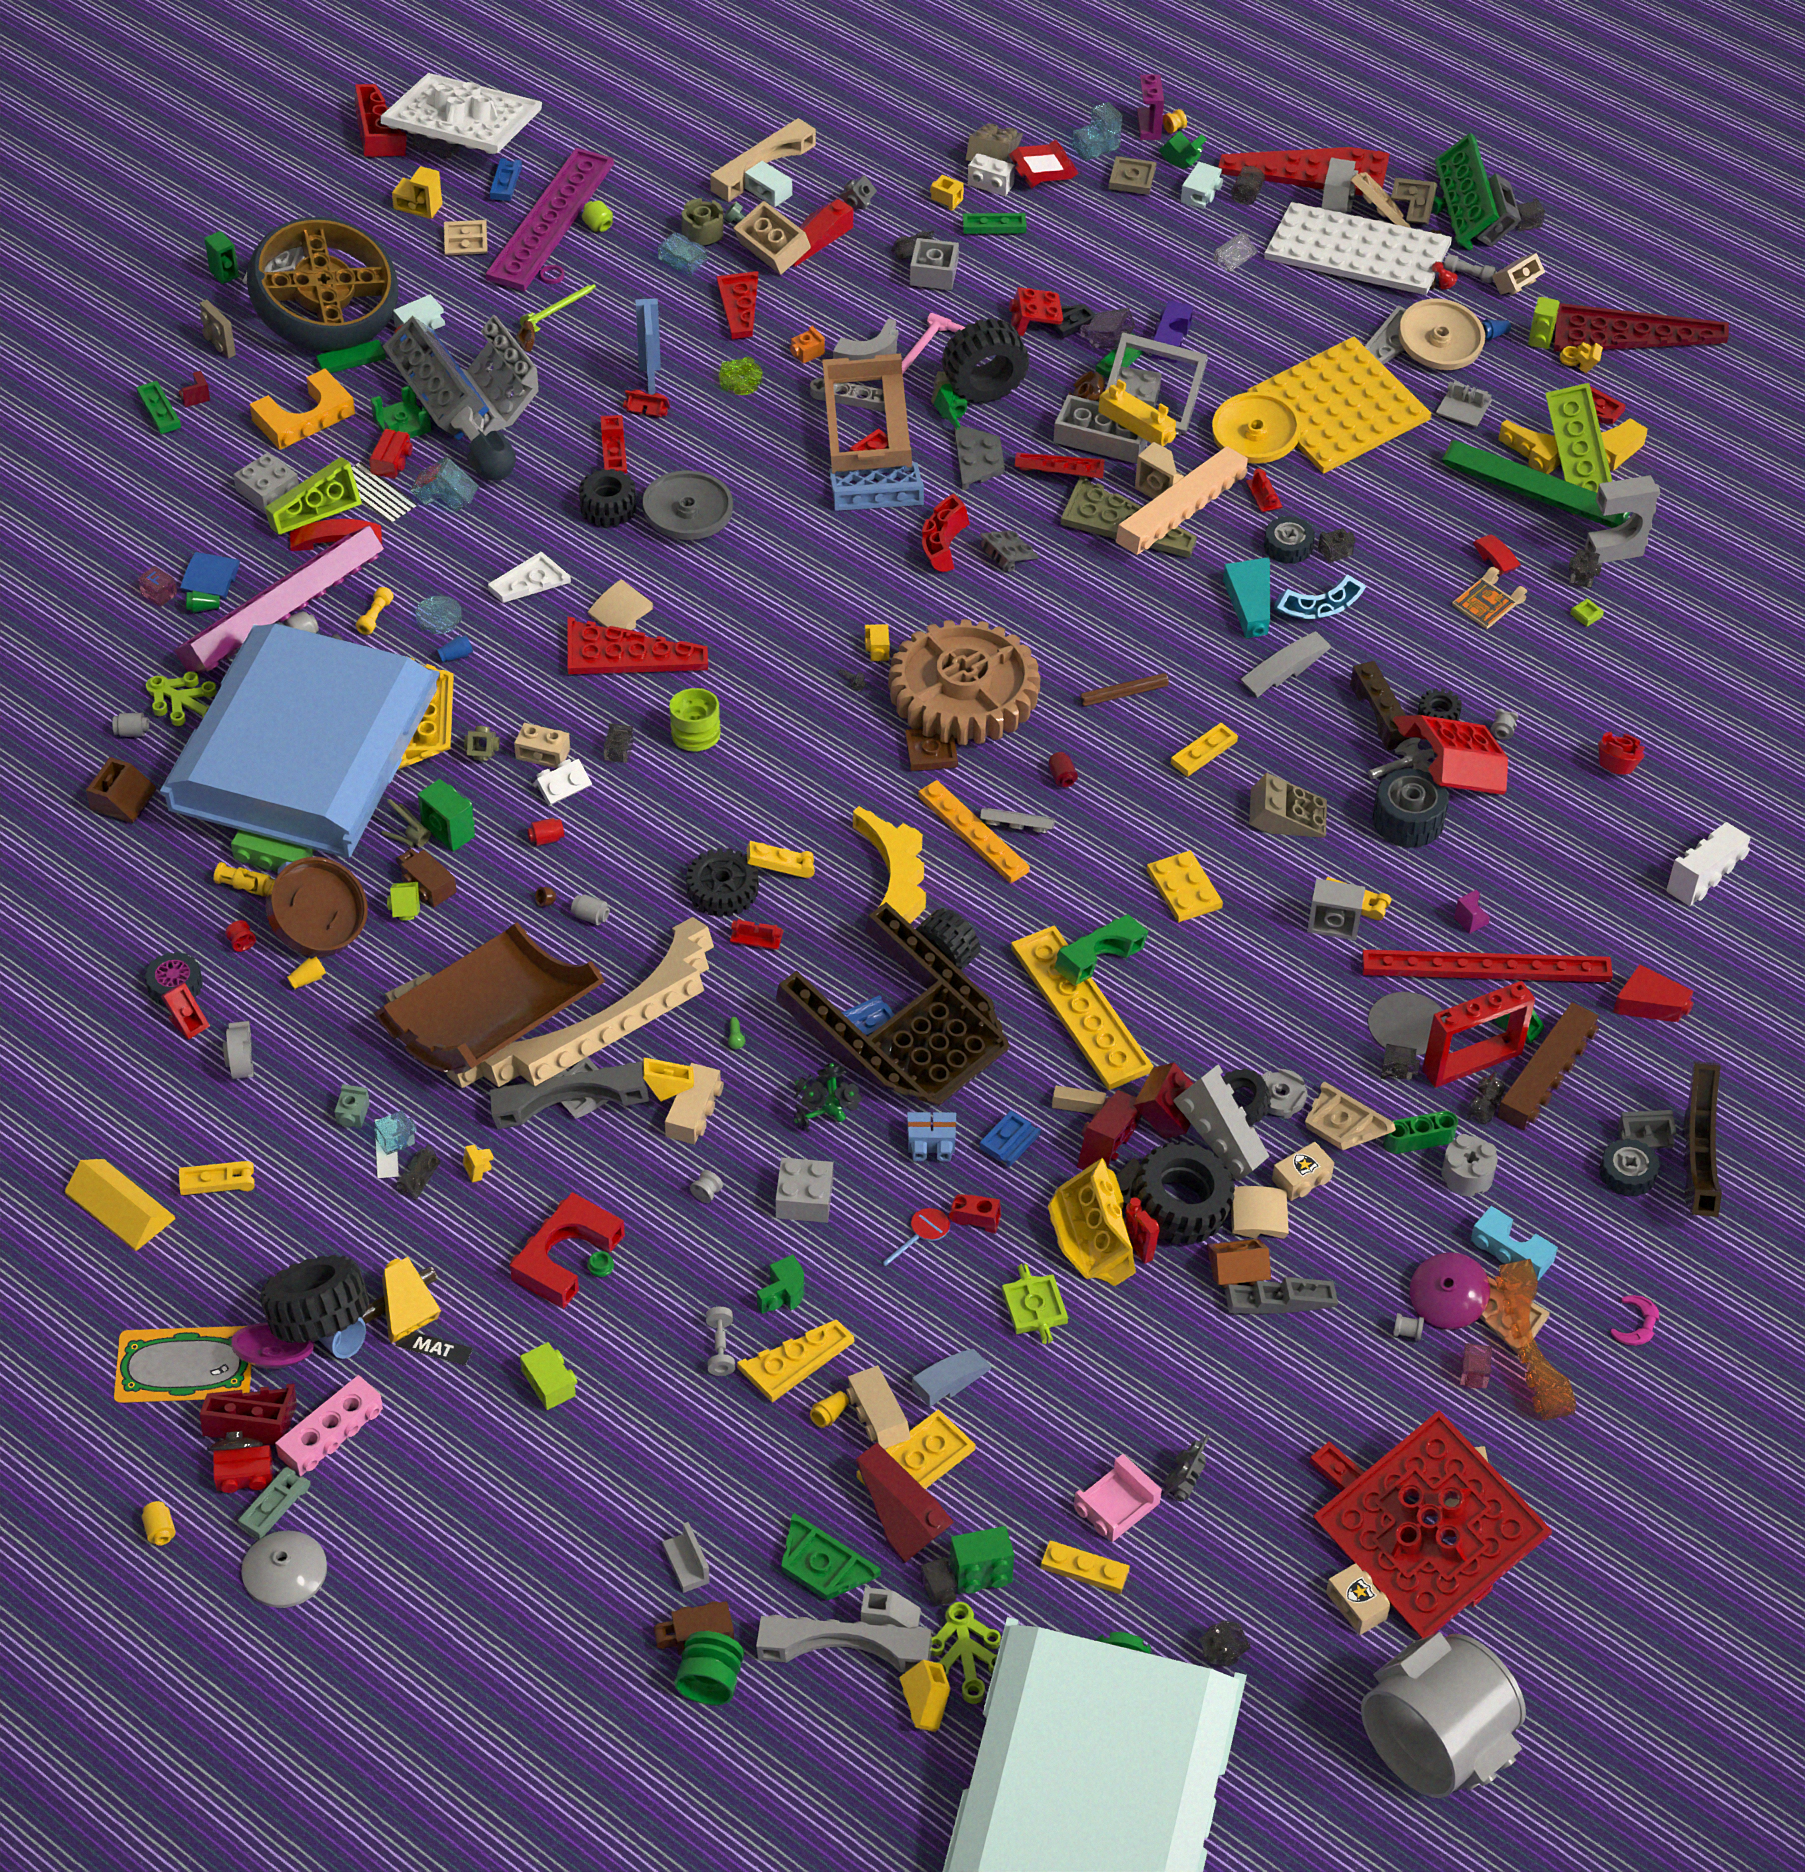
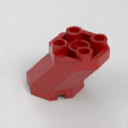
M1056 139L1049 144L1018 147L1008 154L1014 164L1018 163L1016 169L1022 177L1026 176L1025 180L1031 189L1043 181L1072 179L1079 174L1075 165L1068 158L1067 153Z

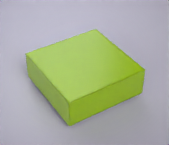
M1587 598L1573 607L1570 614L1588 627L1602 618L1604 611Z

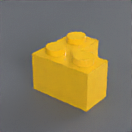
M420 166L411 180L402 178L392 192L394 209L432 219L442 205L439 171Z

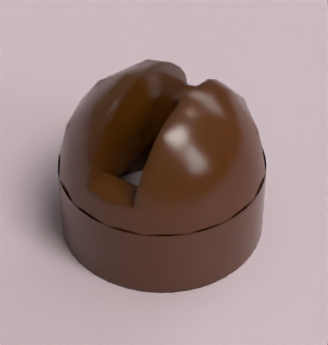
M539 887L535 893V900L538 906H550L556 901L557 895L550 887Z

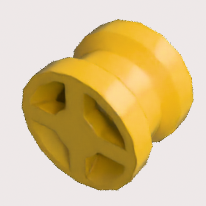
M1181 109L1174 110L1172 114L1167 113L1163 115V126L1168 133L1172 134L1177 129L1182 130L1187 127V118Z

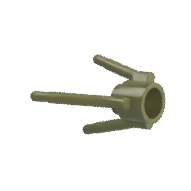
M388 799V804L409 823L405 831L407 838L387 831H382L381 834L405 843L411 848L415 844L419 847L424 846L431 837V831L425 828L402 804L397 805L391 799Z

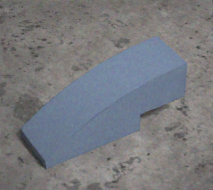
M975 1349L966 1350L949 1356L912 1378V1390L931 1407L946 1395L949 1398L956 1395L991 1370V1366Z

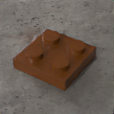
M923 728L905 730L911 771L958 767L954 735H951L948 743L940 742V735L937 734V731L933 737H926L923 735Z

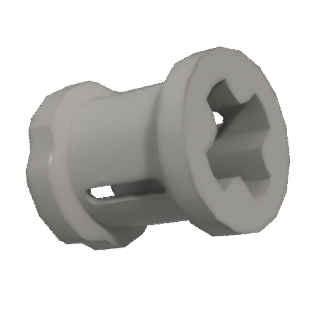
M1397 1313L1393 1336L1414 1337L1416 1341H1420L1424 1318H1407Z

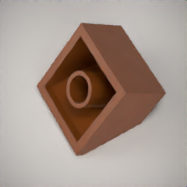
M1259 1239L1207 1244L1213 1278L1223 1288L1243 1282H1248V1285H1254L1256 1281L1271 1280L1269 1248Z

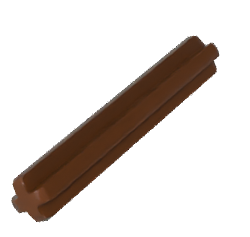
M1161 673L1081 693L1080 700L1083 706H1089L1166 687L1169 685V678L1166 673Z

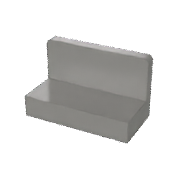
M689 1522L683 1523V1534L663 1541V1549L684 1593L710 1582L709 1566Z

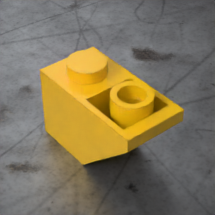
M922 1660L899 1678L915 1727L936 1732L941 1724L950 1693V1686L942 1664Z

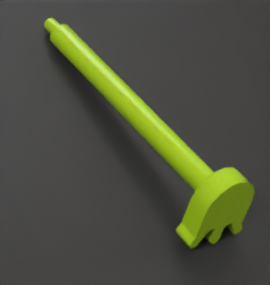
M588 285L535 315L532 312L521 316V326L525 320L531 321L534 331H539L540 328L535 325L538 321L592 292V289L596 288V285Z

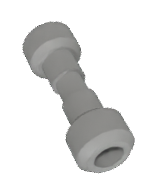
M1451 254L1446 256L1443 268L1447 271L1467 272L1473 276L1480 277V280L1485 283H1491L1493 281L1492 275L1496 272L1492 266H1473L1467 264V262L1460 261L1458 256Z

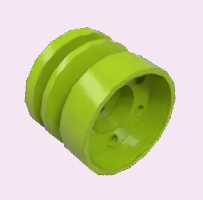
M701 688L682 690L673 696L669 705L673 742L679 748L687 751H702L714 746L720 739L721 734L720 710L717 697L712 692Z

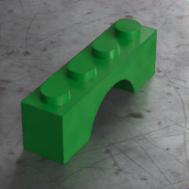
M1129 914L1119 919L1116 918L1110 924L1097 928L1093 933L1080 937L1069 946H1063L1057 953L1054 968L1076 986L1092 977L1097 963L1096 955L1113 953L1127 958L1143 949L1149 931Z

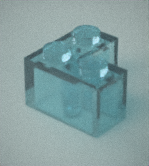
M1110 102L1093 107L1091 125L1073 131L1072 148L1085 161L1120 148L1122 114Z
M446 456L421 471L410 491L425 505L440 497L449 507L457 512L470 504L479 485Z

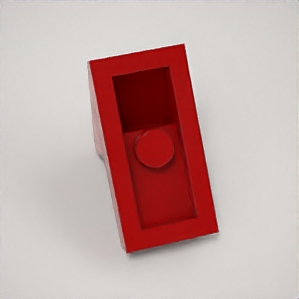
M181 983L161 995L172 1014L168 1017L169 1021L187 1039L210 1027L185 983Z

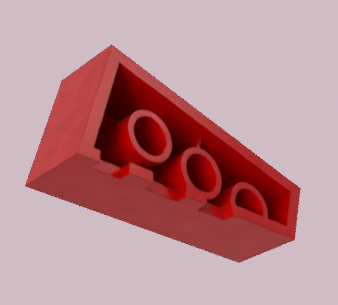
M355 84L354 105L364 156H406L407 136L405 132H402L400 128L392 129L388 125L381 124V116L390 107L386 106L385 99L376 84Z

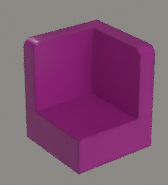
M1477 890L1458 899L1454 916L1469 934L1489 924L1490 917L1478 906L1480 893Z

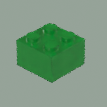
M438 779L418 793L421 824L431 831V834L452 852L475 837L472 803L467 798L460 796L452 785H447L441 779Z
M1006 1526L951 1537L950 1568L958 1594L965 1592L971 1594L989 1587L1001 1588L1012 1583L1014 1551Z

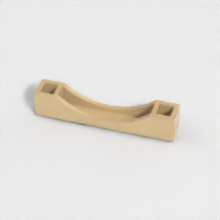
M797 118L710 174L711 191L727 202L733 200L743 193L745 172L761 161L767 163L781 157L802 155L816 146V129Z

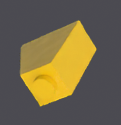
M408 1257L401 1261L397 1258L389 1262L385 1266L386 1269L382 1276L388 1336L391 1344L438 1319L441 1312Z

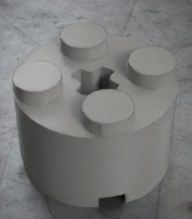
M1467 1134L1459 1135L1457 1139L1449 1144L1445 1153L1441 1174L1442 1178L1444 1177L1447 1182V1187L1456 1194L1468 1197L1474 1196L1475 1193L1486 1192L1492 1185L1497 1166L1496 1147L1478 1137Z

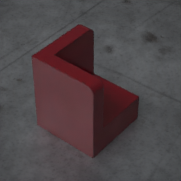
M201 371L193 373L195 385L179 390V396L185 408L210 401L208 384Z

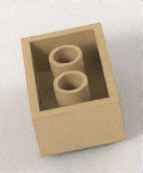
M762 201L734 227L739 242L780 275L811 248L806 233L765 201Z

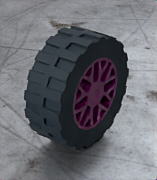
M165 953V955L156 957L154 961L152 960L149 963V967L146 968L145 981L148 994L159 1005L167 1007L161 995L181 983L187 985L194 999L201 993L203 979L200 966L195 961V958L188 956L186 953Z

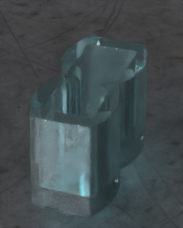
M673 233L658 245V258L667 265L675 266L682 273L692 275L707 262V250L701 244L690 242L686 236Z

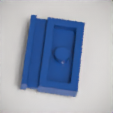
M880 995L842 1012L867 1037L895 1015L889 1006L882 1001Z
M1010 1110L980 1142L979 1148L998 1161L1002 1160L1006 1163L1007 1167H1010L1040 1136L1041 1129L1033 1127L1031 1122Z

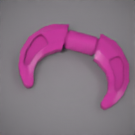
M1630 1295L1623 1297V1303H1630L1640 1308L1645 1320L1642 1329L1639 1328L1632 1333H1621L1611 1329V1335L1617 1341L1626 1345L1636 1346L1650 1341L1654 1336V1332H1652L1656 1321H1659L1657 1307L1651 1300L1643 1296Z

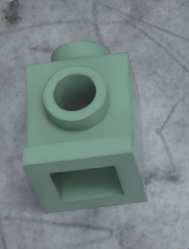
M342 1084L341 1094L335 1109L337 1124L346 1127L362 1128L370 1104L367 1088Z

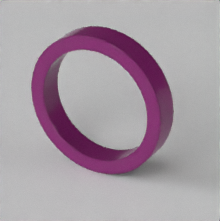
M548 265L542 268L540 276L543 282L556 284L564 279V270L557 265ZM548 270L561 272V276L556 279H548L543 274Z

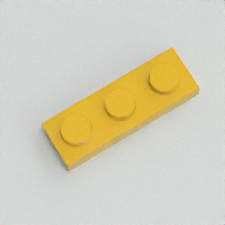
M1220 723L1171 757V765L1188 777L1235 744L1238 740V735L1223 723Z
M1051 1540L1041 1562L1042 1570L1120 1595L1130 1568L1129 1565Z

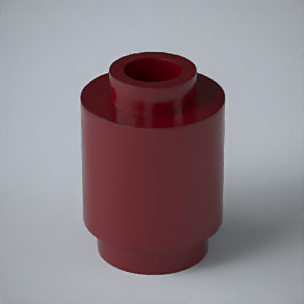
M1064 752L1054 753L1049 758L1048 767L1056 785L1059 787L1072 786L1077 781L1078 774L1071 758Z

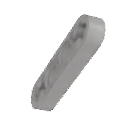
M814 379L810 383L811 396L815 399L826 401L824 379ZM845 382L833 383L835 403L885 411V404L882 401L884 400L883 389ZM844 391L846 394L839 395L836 392ZM858 395H866L867 398L861 399V398H858L857 396H858Z

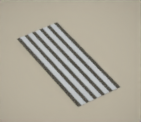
M362 462L352 467L361 502L389 523H392L418 505L381 476L372 474L370 468Z

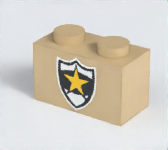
M1313 1142L1275 1164L1272 1181L1279 1189L1286 1190L1287 1197L1292 1201L1299 1196H1306L1316 1186L1329 1182L1332 1178L1334 1162L1316 1142Z
M1356 1563L1329 1578L1326 1594L1359 1635L1387 1620L1390 1608L1388 1598L1383 1592H1379L1376 1589L1370 1575L1366 1571H1362Z

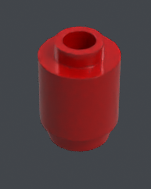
M549 818L532 822L530 824L531 828H527L530 843L534 842L536 846L557 842L559 838L565 837L560 818Z

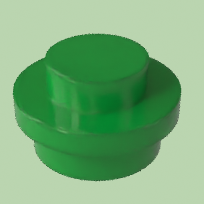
M604 1251L595 1252L588 1260V1270L596 1277L607 1276L614 1269V1260Z

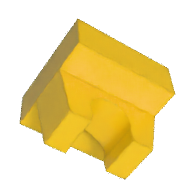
M1584 342L1580 344L1577 348L1580 352L1575 356V359L1580 362L1579 369L1584 373L1592 369L1600 361L1603 347L1597 343L1593 346Z
M475 1144L465 1147L462 1163L472 1182L481 1181L483 1173L491 1170L492 1166L489 1161L493 1160L494 1157L490 1149L478 1150Z

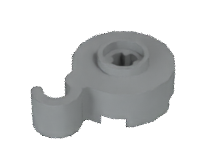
M249 1021L229 1023V1029L226 1032L227 1042H223L225 1065L230 1067L232 1079L254 1077L253 1063H251L252 1041Z

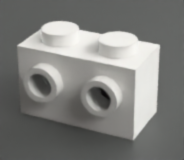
M977 153L968 166V185L1006 196L1014 185L1015 165Z

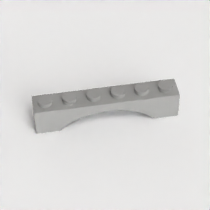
M780 1615L761 1616L756 1647L758 1660L786 1663L812 1650L827 1647H849L875 1654L892 1664L899 1672H907L922 1660L930 1661L932 1634L931 1630L919 1626L903 1628L892 1624L879 1626L869 1625L865 1622L842 1623L834 1619L818 1621L807 1617L794 1619L784 1618Z

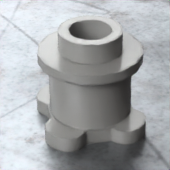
M1497 709L1495 711L1496 719H1494L1491 726V733L1498 739H1510L1517 727L1515 722L1518 719V714Z

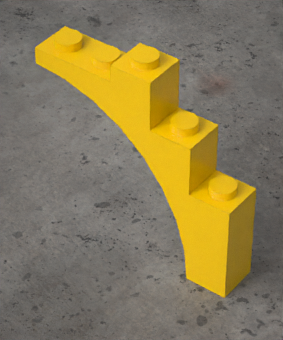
M1630 418L1615 428L1601 432L1610 470L1614 471L1644 445L1648 431L1646 427ZM1505 420L1501 424L1498 440L1529 458V467L1549 474L1561 464L1554 435L1538 433L1520 427L1509 420Z
M858 806L853 811V828L867 837L878 849L886 863L890 876L888 891L881 905L887 902L911 924L926 908V892L917 886L924 879V863L915 857L922 850V834L917 829L911 828L904 823L895 828L891 823L878 818L871 811Z

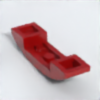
M600 416L604 469H615V471H623L625 474L627 473L623 416Z
M331 519L310 523L290 532L291 551L314 550V543L337 542L350 532L369 525L382 544L381 525L356 519Z

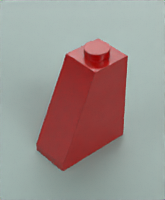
M1639 964L1618 994L1613 1012L1620 1015L1679 1022L1683 1014L1687 1016L1693 1007L1694 1002L1691 1001L1693 990Z

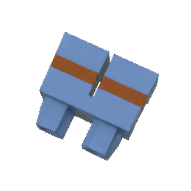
M907 1112L908 1153H912L914 1161L926 1160L927 1153H937V1160L939 1161L951 1160L952 1153H955L956 1113L933 1112V1131H931V1112Z

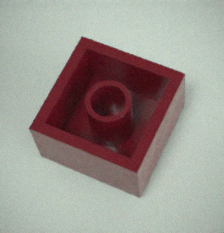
M1175 1062L1154 1067L1133 1106L1164 1139L1184 1135L1187 1133L1191 1123L1173 1100L1194 1083Z

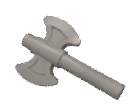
M1420 738L1407 739L1400 743L1395 750L1397 755H1404L1402 759L1368 771V776L1370 779H1374L1405 767L1429 772L1428 768L1431 764L1426 761L1434 757V752L1431 748L1419 751L1417 746Z

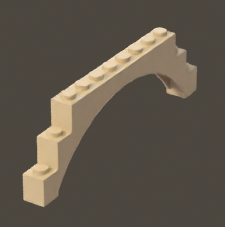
M691 917L673 927V942L660 965L635 990L607 1009L564 1029L528 1040L513 1042L467 1072L455 1074L454 1071L449 1070L446 1072L448 1078L461 1088H464L484 1076L497 1087H500L521 1075L531 1084L537 1086L704 991L700 974L709 969L705 952L714 948L708 926Z

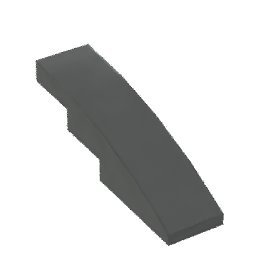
M1285 1277L1281 1283L1256 1281L1253 1287L1228 1285L1225 1289L1229 1313H1290L1336 1307L1338 1305L1333 1281Z

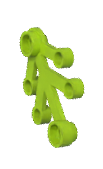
M187 672L183 678L151 677L146 682V689L154 697L155 702L152 704L154 714L157 716H163L168 711L164 696L166 695L171 698L173 710L170 714L171 722L175 726H181L186 721L182 705L199 713L204 718L210 706L206 707L192 698L215 696L217 693L216 685L214 682L208 681L203 683L200 688L174 689L176 687H195L198 685L197 673Z
M955 1602L946 1611L947 1623L936 1636L932 1637V1645L939 1644L941 1647L939 1649L932 1648L931 1655H942L945 1642L955 1631L957 1632L958 1640L942 1660L936 1663L943 1665L946 1677L948 1678L949 1669L961 1656L965 1682L962 1685V1697L966 1702L976 1704L981 1702L985 1696V1685L976 1676L973 1655L988 1664V1669L993 1674L994 1666L992 1663L996 1662L997 1654H993L969 1637L968 1629L984 1638V1645L988 1649L999 1647L1001 1635L997 1630L989 1629L974 1619V1612L968 1604ZM962 1615L964 1619H956L955 1616ZM995 1637L997 1640L990 1642L987 1638ZM970 1691H976L978 1695L972 1696L968 1693Z

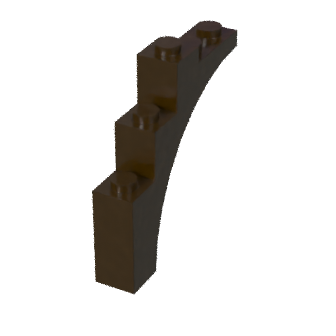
M1693 1061L1688 1107L1685 1110L1683 1135L1686 1139L1683 1166L1687 1172L1684 1200L1692 1215L1719 1217L1722 1195L1716 1164V1113L1721 1069L1719 1063Z

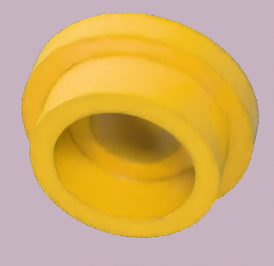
M1573 346L1565 347L1560 353V361L1567 366L1578 365L1580 362L1575 359V356L1580 351Z

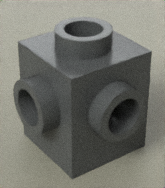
M863 175L855 180L851 179L843 186L845 189L839 196L846 204L853 208V211L858 208L863 210L871 203L870 199L877 190L868 178Z

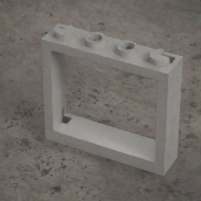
M1123 332L1106 390L1111 385L1116 384L1126 347L1197 366L1182 421H1176V435H1186L1208 361V355Z

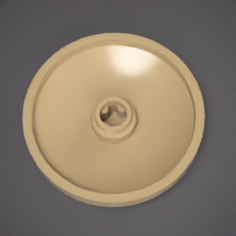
M1426 299L1413 304L1404 312L1398 330L1400 342L1412 358L1423 365L1440 370H1454L1470 365L1479 357L1485 342L1484 328L1478 317L1465 306L1445 299Z

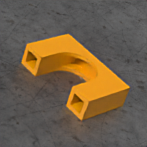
M326 369L306 377L308 393L319 404L309 412L300 414L286 412L269 395L250 404L252 421L279 450L355 414L353 397Z

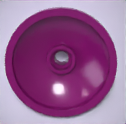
M1441 1253L1428 1258L1416 1269L1410 1283V1298L1416 1313L1424 1318V1321L1441 1329H1459L1472 1324L1484 1313L1490 1299V1284L1486 1272L1474 1259L1460 1253ZM1447 1281L1453 1282V1286L1450 1288L1445 1287L1444 1284Z
M258 1323L237 1331L232 1337L231 1348L241 1360L265 1369H280L299 1363L308 1357L313 1351L314 1341L287 1343L279 1340L271 1333L268 1323Z

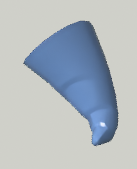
M358 1318L355 1324L347 1326V1329L342 1332L338 1331L333 1336L327 1338H319V1341L336 1357L341 1359L349 1358L358 1352L364 1342L366 1335L365 1322L362 1318Z

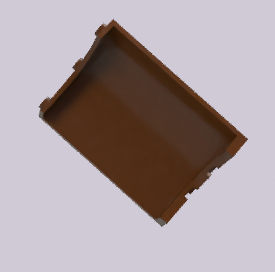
M516 922L498 936L392 1002L390 1001L376 1011L374 1015L393 1039L398 1037L407 1045L405 1050L414 1058L435 1070L444 1073L451 1070L455 1074H460L479 1065L603 984L605 980L602 977L601 971L592 961L582 965H574L552 957L542 950L528 936L520 924Z

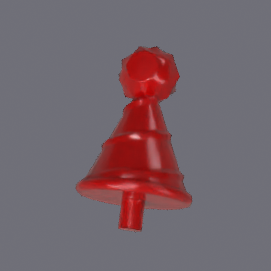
M1440 261L1433 263L1432 270L1438 272L1439 287L1445 290L1455 285L1458 279L1457 274L1443 269V263Z

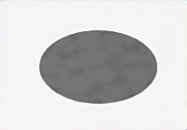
M1396 992L1382 997L1373 1005L1369 1013L1368 1025L1376 1041L1388 1050L1403 1055L1426 1054L1433 1015L1443 1010L1436 1002L1421 994ZM1446 1016L1441 1017L1443 1022H1445V1018H1447Z

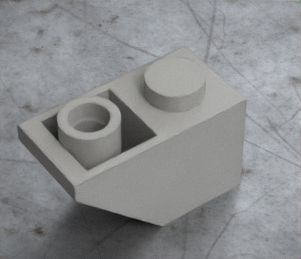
M865 1587L861 1622L879 1626L892 1624L903 1628L919 1626L920 1607L892 1590Z

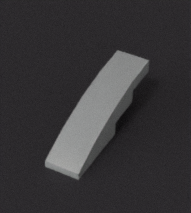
M1315 631L1272 655L1245 675L1241 681L1258 698L1273 684L1278 687L1292 674L1297 677L1327 652L1331 645Z

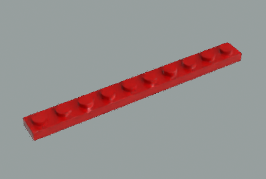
M1365 949L1362 951L1363 975L1612 982L1613 978L1611 957Z

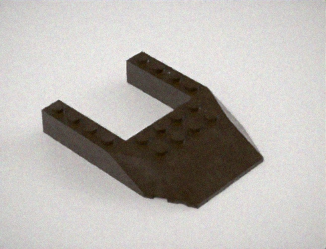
M885 902L868 915L865 932L927 989L924 993L868 1037L798 971H795L778 985L776 1001L847 1068L884 1088L939 1107L1010 1049L1007 1037L1002 1032L1003 1027L1000 1020L997 1019L992 999L895 909Z

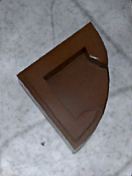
M525 320L515 338L522 348L531 352L534 345L535 331L532 322Z

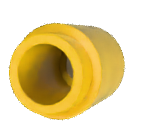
M160 1501L147 1504L143 1508L142 1520L148 1541L156 1545L167 1544L176 1533L169 1508Z

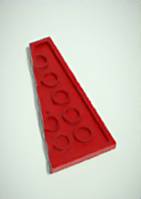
M567 616L568 674L708 670L707 646L684 641L674 643L666 641V637L657 636V638L645 636V633L615 626L600 627L596 626V622H577L575 618Z

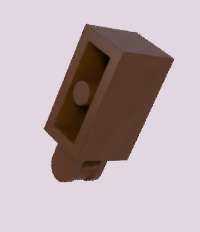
M410 848L402 855L396 857V862L402 869L401 879L403 883L418 882L419 898L423 902L427 901L433 908L457 893L455 876L424 849L416 853Z
M712 1601L703 1606L679 1608L677 1611L671 1612L672 1621L662 1622L653 1627L657 1647L660 1649L677 1647L678 1655H682L685 1649V1641L689 1634L697 1631L717 1632L734 1639V1629L727 1601Z

